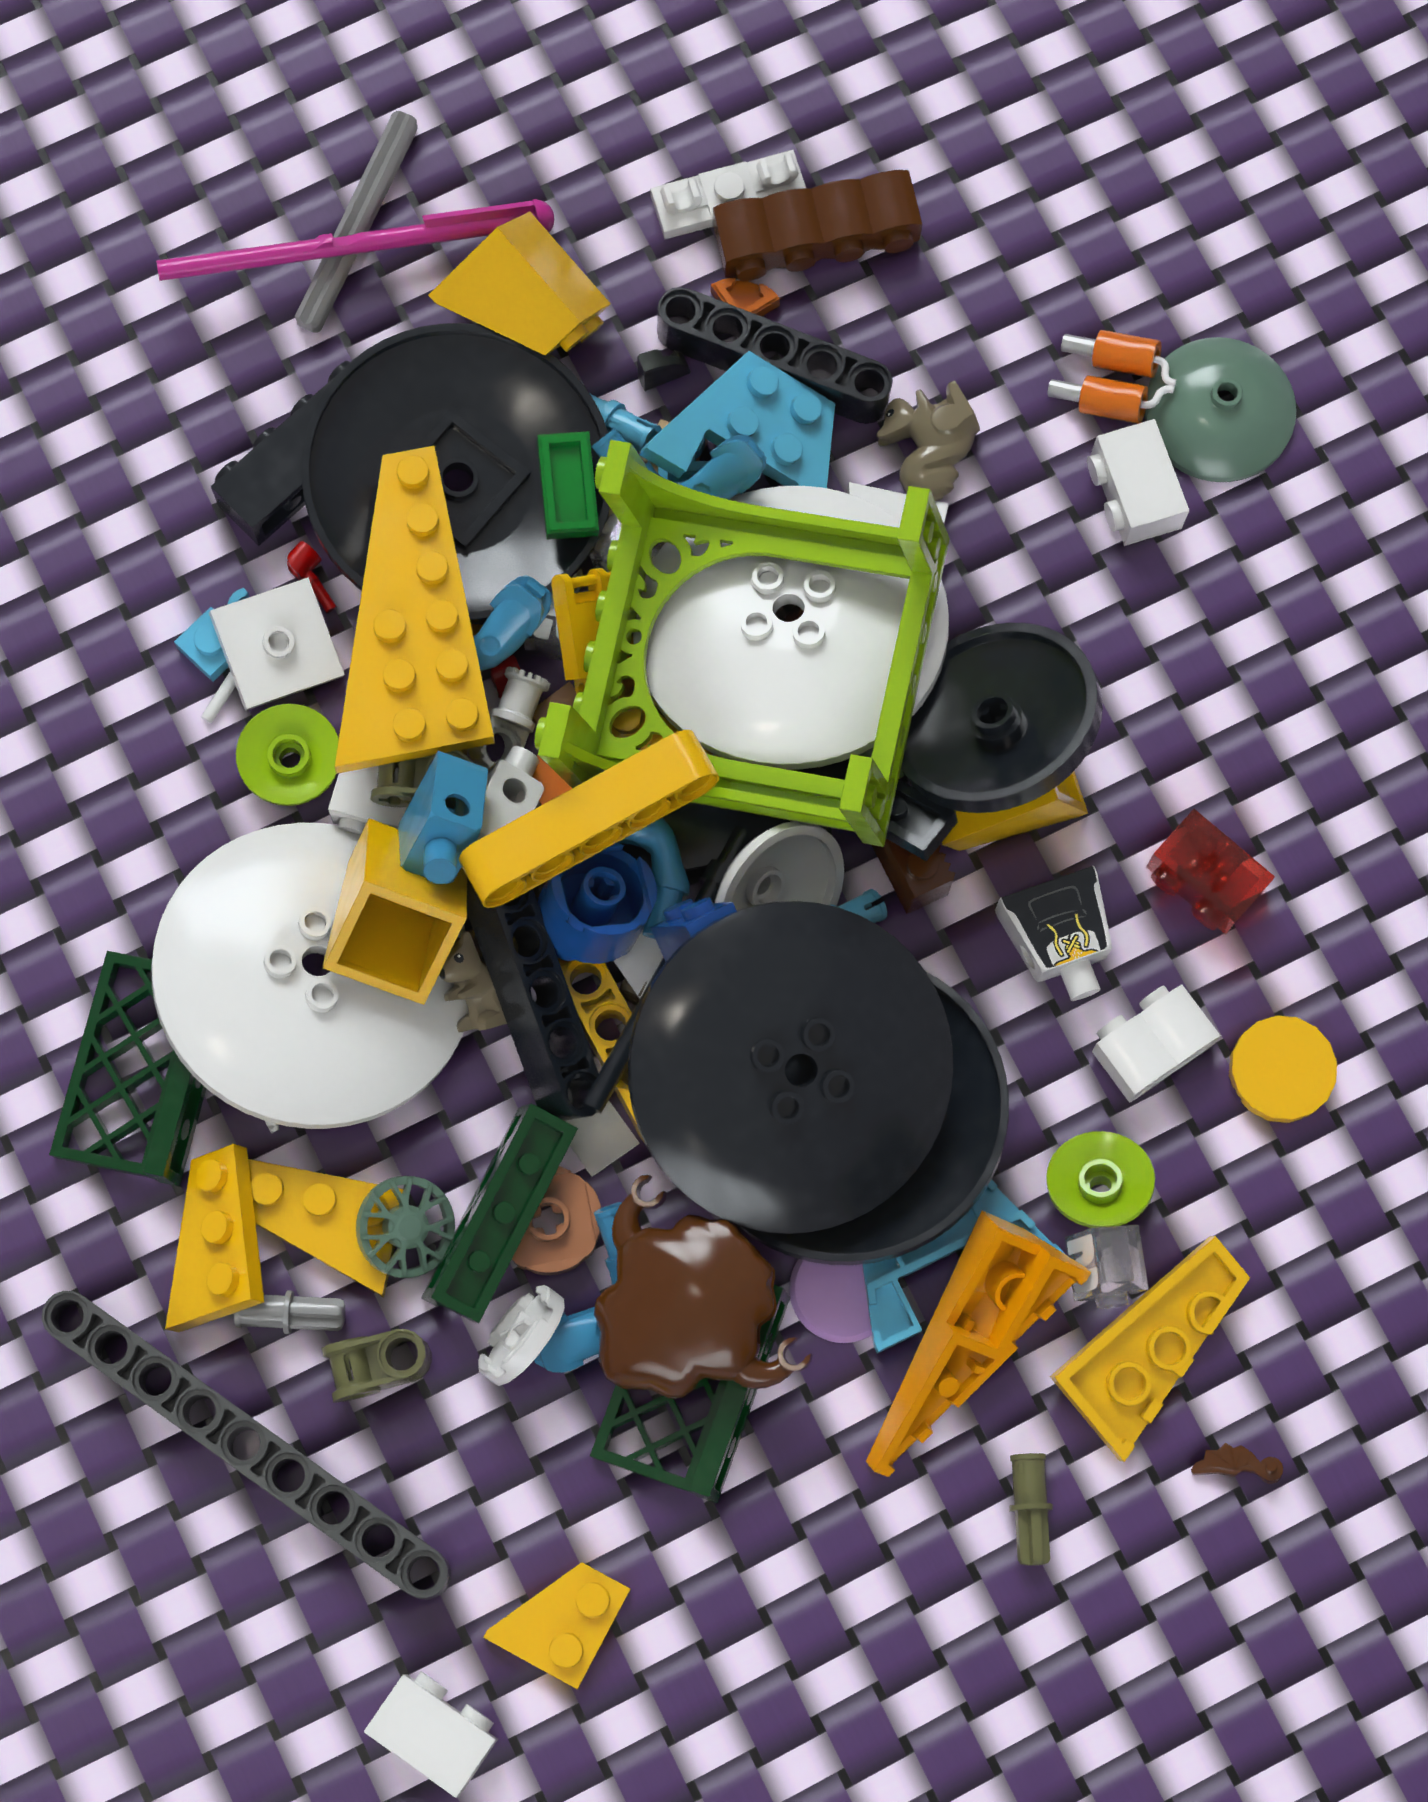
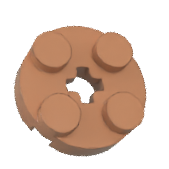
M558 1167L512 1258L513 1263L517 1267L539 1275H558L575 1269L594 1253L601 1233L593 1212L600 1209L601 1205L594 1189L580 1176L571 1173L566 1168ZM544 1206H551L554 1214H563L564 1223L556 1225V1233L551 1235H545L543 1228H534L533 1219L541 1216V1208Z

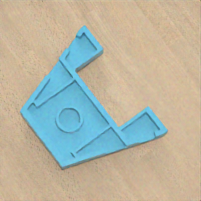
M748 351L642 448L639 455L679 479L687 471L703 438L718 446L731 437L748 435L764 452L767 458L763 474L783 486L827 488L835 403L751 351Z
M991 1179L985 1191L969 1212L951 1229L932 1242L893 1259L862 1264L873 1346L876 1352L880 1353L922 1331L898 1280L963 1249L981 1210L1026 1229L1062 1253L1064 1252L1056 1244H1053L1035 1226L1036 1223L1022 1209L1019 1210L997 1188L998 1185Z

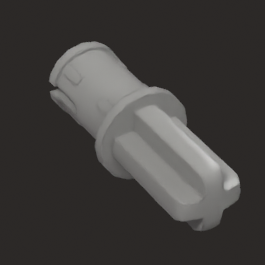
M287 1290L285 1296L264 1295V1303L234 1313V1324L238 1328H242V1326L283 1328L284 1334H291L292 1329L339 1331L343 1328L345 1322V1303L338 1298L294 1296V1291Z

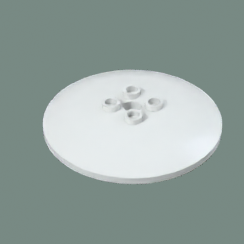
M778 486L762 488L739 494L730 499L758 506L900 527V521L882 508L862 498L823 487ZM685 538L692 548L693 556H701L709 546L708 543L696 546L694 543L695 538ZM666 542L652 562L659 571L671 574L680 567L681 556L674 545ZM722 543V547L731 545V544ZM767 556L732 558L707 567L683 583L673 593L662 608L652 628L646 655V672L653 702L678 731L692 730L703 749L725 759L786 770H800L841 762L849 759L850 754L859 755L874 747L909 579ZM646 574L647 592H642L641 597L645 599L655 595L658 585L657 582L650 579ZM942 579L912 716L923 705L932 691L941 672L947 651L949 613ZM787 604L797 605L804 611L799 619L792 622L779 620L775 616V612ZM633 632V642L637 644L641 640V633Z
M325 823L276 825L240 836L221 846L201 861L178 886L160 920L154 942L151 964L154 1003L163 1031L180 1061L205 1088L225 1103L248 1115L283 1126L306 1129H330L351 1126L373 1120L404 1105L422 1092L448 1063L463 1035V1032H458L457 1023L469 1013L465 1000L445 1001L444 994L453 987L454 983L445 982L440 976H438L425 1004L422 1005L331 971L323 976H314L304 969L302 959L312 953H319L325 956L348 861L360 838L359 834L339 829L338 825ZM464 925L458 935L459 938L461 937V934L464 931H466Z

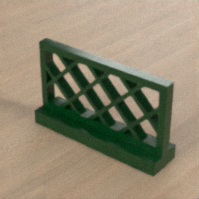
M107 951L49 1155L61 1160L152 1178L160 1183L180 1187L207 1088L189 1072L174 1050L158 1061L154 1060L144 1040L163 1029L159 1018L138 1031L126 1011L150 995L153 997L152 979L147 973H152V959ZM119 967L137 970L145 985L120 1001L113 989ZM111 1000L113 1006L108 1008L109 1001ZM120 1016L131 1036L106 1051L99 1040L102 1026L115 1017ZM137 1045L148 1067L123 1082L112 1061ZM95 1050H96V1052L98 1053L99 1057H97L96 1059L93 1060V1057H94V1054H95ZM105 1066L116 1088L96 1101L91 1102L84 1090L88 1076ZM168 1067L166 1077H164L161 1071ZM155 1076L162 1089L159 1102L141 1113L130 1091ZM123 1097L134 1118L109 1134L98 1112ZM82 1102L85 1108L79 1111L80 1103ZM91 1118L102 1139L84 1151L68 1148L73 1128ZM152 1119H154V1120H153L152 1127H151V1129H150V1127H149V1125L147 1124V1122H149V1121H151ZM138 1128L142 1130L148 1141L142 1163L124 1160L115 1144ZM108 1148L112 1157L99 1155V1153Z
M777 1285L773 1287L777 1310L774 1316L763 1324L760 1329V1352L757 1358L764 1362H768L790 1300L786 1290ZM701 1379L694 1390L704 1386L712 1404L707 1417L687 1426L675 1400L677 1398L661 1396L636 1408L629 1389H622L615 1385L590 1457L718 1503L758 1389L743 1387L733 1380H720L716 1393H714L710 1382L715 1379ZM626 1401V1404L630 1412L620 1416L624 1402ZM669 1403L680 1426V1430L652 1443L641 1416ZM634 1420L646 1447L626 1457L607 1451L614 1430ZM702 1429L696 1446L691 1434ZM683 1438L686 1439L693 1455L685 1478L665 1471L656 1452ZM650 1455L655 1467L638 1462V1460Z

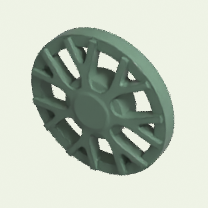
M396 1176L379 1183L363 1200L356 1220L357 1241L365 1259L378 1271L398 1278H414L434 1269L442 1261L455 1233L454 1213L446 1195L432 1182L415 1176ZM404 1185L402 1193L397 1186ZM412 1185L424 1189L418 1207L409 1205ZM391 1189L399 1205L388 1211L379 1197ZM430 1195L434 1197L432 1201H429ZM374 1204L379 1209L377 1213L371 1212ZM438 1204L443 1219L429 1224L425 1212ZM369 1217L384 1218L382 1225L383 1234L368 1235ZM428 1231L442 1237L435 1252L423 1243L428 1235ZM369 1240H377V1243L371 1247ZM389 1242L397 1247L387 1264H385L377 1257L376 1253L383 1245ZM416 1248L420 1265L407 1269L406 1249ZM427 1254L431 1256L428 1260H426ZM397 1261H399V1269L393 1268Z

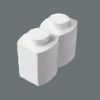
M1165 985L1159 987L1139 1003L1143 1009L1140 1014L1126 1021L1123 1015H1119L1096 1033L1101 1040L1096 1043L1092 1053L1129 1103L1213 1046L1221 1036L1183 985L1170 992Z

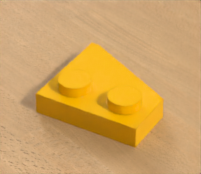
M581 1562L489 1628L483 1638L578 1690L631 1589Z

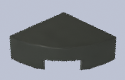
M656 349L637 356L638 378L644 391L691 373L684 355L680 351L673 350L671 356H663L661 350Z

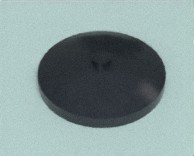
M1029 623L993 624L968 631L948 641L945 659L937 681L923 705L911 718L901 770L906 779L915 790L931 802L951 810L967 813H987L1011 809L1033 801L1051 791L1069 777L1081 764L1091 749L1101 724L1103 711L1101 688L1086 655L1073 641L1063 634L1044 626Z

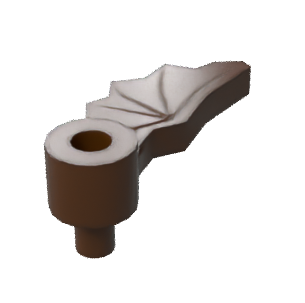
M1227 1443L1218 1450H1206L1204 1460L1196 1462L1191 1469L1192 1475L1222 1474L1233 1477L1244 1471L1254 1473L1267 1484L1277 1483L1283 1475V1465L1279 1459L1267 1457L1260 1462L1251 1451L1242 1445L1233 1448Z

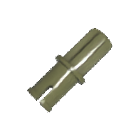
M1043 1453L1010 1455L1014 1505H1009V1512H1015L1017 1560L1019 1564L1025 1566L1044 1565L1050 1561L1048 1511L1053 1510V1504L1047 1503L1046 1454Z

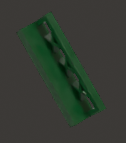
M532 1103L518 1108L454 1233L442 1261L436 1267L421 1299L435 1306H443L474 1323H480L578 1130L577 1127Z

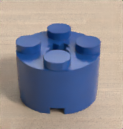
M617 842L546 881L539 895L538 904L545 928L558 958L565 961L576 960L584 963L601 964L614 961L630 952L657 901L655 877L649 865L640 856L636 860L633 856L622 850L624 845Z

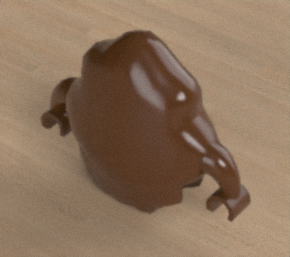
M642 1175L638 1177L632 1184L631 1193L619 1205L613 1220L612 1239L617 1249V1281L605 1289L595 1301L594 1316L600 1331L598 1362L605 1378L622 1389L652 1390L667 1398H683L694 1390L703 1378L733 1380L743 1387L759 1389L779 1384L794 1371H802L807 1368L812 1361V1353L807 1355L798 1365H791L786 1360V1350L797 1341L798 1338L796 1337L787 1338L780 1344L777 1360L764 1362L757 1358L760 1352L761 1326L769 1321L777 1310L773 1289L775 1269L762 1257L755 1246L743 1236L733 1223L724 1219L710 1220L689 1214L681 1218L672 1229L652 1227L642 1229L639 1223L640 1212L644 1208L651 1210L662 1206L666 1200L667 1193L662 1191L654 1200L649 1202L643 1201L640 1195L641 1188L652 1179V1176Z

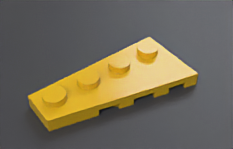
M1209 1236L1050 1376L1119 1461H1126L1135 1447L1134 1443L1146 1425L1152 1423L1164 1405L1162 1402L1178 1378L1184 1376L1194 1361V1355L1206 1337L1212 1335L1250 1279L1249 1275L1216 1236Z

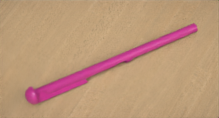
M532 199V201L423 215L422 218L425 224L361 232L333 238V234L329 233L319 235L315 239L156 260L159 281L489 236L498 226L528 212H531L543 227L550 232L554 225V213L546 202Z

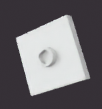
M309 577L210 610L209 612L245 711L339 679L345 675Z

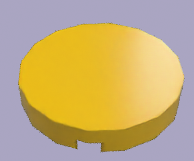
M1274 1016L1257 1021L1239 1037L1230 1055L1229 1078L1233 1089L1235 1088L1237 1095L1242 1099L1241 1102L1250 1112L1267 1121L1290 1123L1310 1116L1328 1100L1336 1084L1337 1060L1330 1042L1317 1027L1298 1017Z

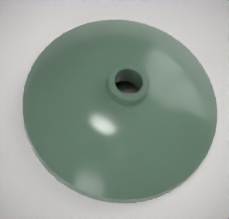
M1223 337L1204 338L1189 342L1177 348L1165 358L1169 365V377L1176 379L1173 394H1164L1155 407L1146 409L1144 419L1145 421L1155 419L1171 463L1175 468L1205 481L1234 482L1259 474L1280 457L1294 430L1296 400L1290 381L1274 359L1249 343ZM1160 365L1155 376L1150 379L1148 401L1153 399L1158 389L1167 385L1162 380V368ZM1222 390L1229 391L1234 396V400L1224 401L1218 396L1217 392Z

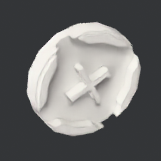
M545 1285L537 1286L536 1293L538 1296L536 1297L530 1293L521 1296L506 1311L490 1333V1339L487 1343L493 1349L489 1357L483 1353L482 1355L480 1354L478 1368L479 1372L498 1386L504 1385L520 1375L537 1358L551 1339L560 1323L565 1304L564 1298L550 1287Z

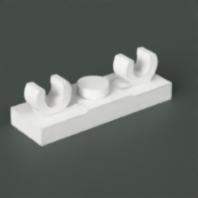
M794 150L652 187L650 188V193L665 240L713 227V207L744 198H764L777 192L806 188Z

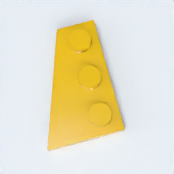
M231 1144L191 1160L166 1319V1330L179 1333L264 1303L246 1147Z
M248 1159L256 1225L384 1298L389 1275L378 1271L365 1259L359 1248L356 1236V1220L360 1206L367 1194L378 1184ZM391 1189L379 1197L388 1211L399 1205ZM374 1204L371 1212L377 1213L379 1209ZM369 1217L368 1235L383 1234L382 1225L384 1218ZM369 1240L371 1247L377 1243V1240ZM387 1242L376 1253L377 1257L387 1264L394 1254L395 1246Z

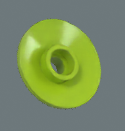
M299 704L272 706L254 716L241 732L236 747L237 768L245 785L260 799L281 806L304 804L324 793L337 776L335 761L339 738L327 718L310 707ZM288 753H296L300 756V761L295 767L288 768L281 764L282 758Z
M1095 1131L1077 1135L1066 1141L1056 1150L1047 1168L1046 1184L1051 1201L1066 1218L1085 1227L1107 1229L1118 1227L1134 1220L1147 1208L1154 1193L1155 1173L1150 1158L1137 1143L1120 1134ZM1101 1184L1107 1186L1110 1190L1096 1192L1091 1190V1188Z

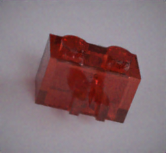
M1195 809L1188 814L1154 852L1146 866L1152 872L1151 879L1161 890L1171 896L1176 894L1181 896L1192 906L1191 912L1201 924L1211 930L1218 928L1225 935L1275 878L1273 874Z

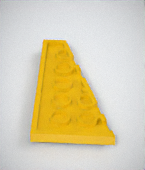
M435 446L382 456L336 754V774L432 756L437 751L448 753L455 750L495 744Z

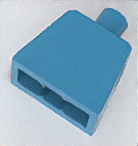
M437 751L398 824L400 866L404 870L426 877L427 880L435 884L454 882L462 867L459 862L461 852L478 839L482 828L488 768ZM455 797L454 809L446 806L445 800L447 798Z

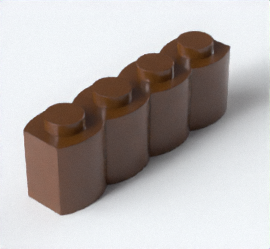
M909 170L885 171L862 179L833 181L812 189H791L777 192L764 198H744L729 201L713 207L712 221L724 275L726 278H738L740 281L759 279L768 270L773 268H786L791 272L804 271L814 266L816 261L821 259L851 262L861 258L866 251L871 249H884L888 253L902 252L909 249L914 242L920 240L923 225Z

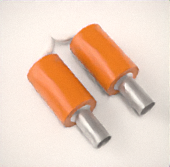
M1100 330L1096 339L1064 334L1061 351L1092 357L1094 368L1153 378L1160 365L1162 368V380L1167 385L1158 389L1153 399L1148 401L1147 386L1088 375L1084 379L1083 385L1051 379L1048 387V397L1079 402V412L1083 414L1139 424L1143 420L1146 409L1155 407L1164 394H1173L1176 379L1169 377L1168 362L1161 357L1162 346L1160 340Z

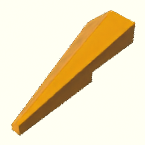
M981 1210L866 1459L871 1469L878 1474L889 1477L895 1471L893 1463L916 1440L923 1443L933 1434L931 1425L952 1404L959 1408L1018 1349L1015 1342L1039 1318L1046 1321L1056 1311L1054 1303L1074 1283L1079 1285L1085 1283L1091 1272L1085 1266L1026 1229Z

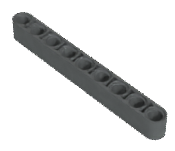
M61 1291L52 1295L46 1301L42 1309V1322L44 1328L52 1337L406 1593L424 1600L439 1597L447 1590L451 1581V1568L448 1560L440 1552L79 1293ZM80 1305L84 1312L81 1325L71 1332H63L59 1325V1317L62 1311L68 1306ZM114 1336H124L128 1344L124 1358L117 1363L107 1364L102 1356L105 1342ZM167 1367L172 1376L168 1390L158 1396L150 1395L146 1389L148 1374L153 1369ZM201 1399H211L216 1407L213 1421L202 1428L194 1427L189 1419L192 1405ZM243 1431H256L260 1438L258 1452L252 1458L239 1460L233 1451L235 1438ZM289 1462L300 1463L305 1471V1479L302 1485L295 1491L283 1492L277 1483V1474L280 1468ZM333 1494L345 1495L350 1504L347 1518L338 1524H327L321 1514L324 1500ZM377 1526L389 1527L395 1537L392 1550L382 1557H373L366 1548V1537ZM422 1558H432L439 1566L440 1577L433 1587L419 1590L412 1584L410 1579L411 1568L415 1562Z

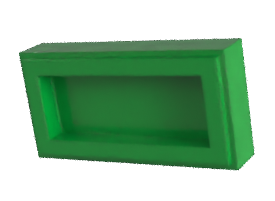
M589 431L537 435L546 540L598 536L599 524Z

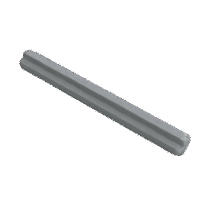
M402 111L392 113L333 238L369 231L418 129L417 120L412 115ZM358 254L323 258L295 314L298 326L313 333H318L322 330Z

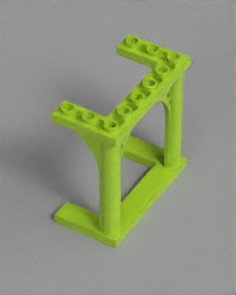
M610 440L607 456H601L597 463L595 486L621 522L620 535L618 540L611 542L608 550L607 569L611 574L607 591L602 590L599 593L596 603L595 617L596 621L599 622L596 640L588 643L584 655V670L588 672L584 692L579 691L576 694L573 707L555 702L549 703L547 716L539 719L535 731L534 742L535 748L539 749L538 756L570 787L574 788L642 751L638 749L646 745L654 734L661 735L664 739L674 733L660 716L650 694L646 672L648 642L656 619L669 598L683 583L707 567L732 558L767 556L909 579L871 758L850 754L846 777L843 780L724 759L707 754L720 776L719 781L709 792L692 801V803L853 831L858 835L862 843L884 847L950 540L931 490L908 486L900 527L885 526L746 504L702 493L674 483L650 471L632 443ZM685 538H695L694 543L696 546L708 543L709 546L701 556H693L692 548ZM668 542L678 549L681 563L676 572L671 574L663 573L654 566L651 553L656 544ZM722 543L731 544V545L722 547ZM647 574L658 585L655 595L645 599L641 597L642 592H647V584L645 582ZM633 632L641 633V640L637 644H630ZM626 678L633 679L635 682L633 694L629 697L618 699L625 689L621 682ZM634 708L642 709L645 712V723L638 732L625 738L615 737L612 734L613 722L621 713Z

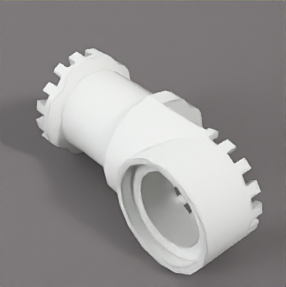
M507 667L504 675L508 681L498 708H492L490 712L493 734L498 733L504 740V753L499 759L504 761L512 747H525L529 733H533L535 728L532 718L541 694L548 691L551 683H548L549 681L538 675H534L532 679L533 673L531 672L526 677V671L515 667ZM486 745L469 748L470 757L475 764L490 768L496 763L488 758Z

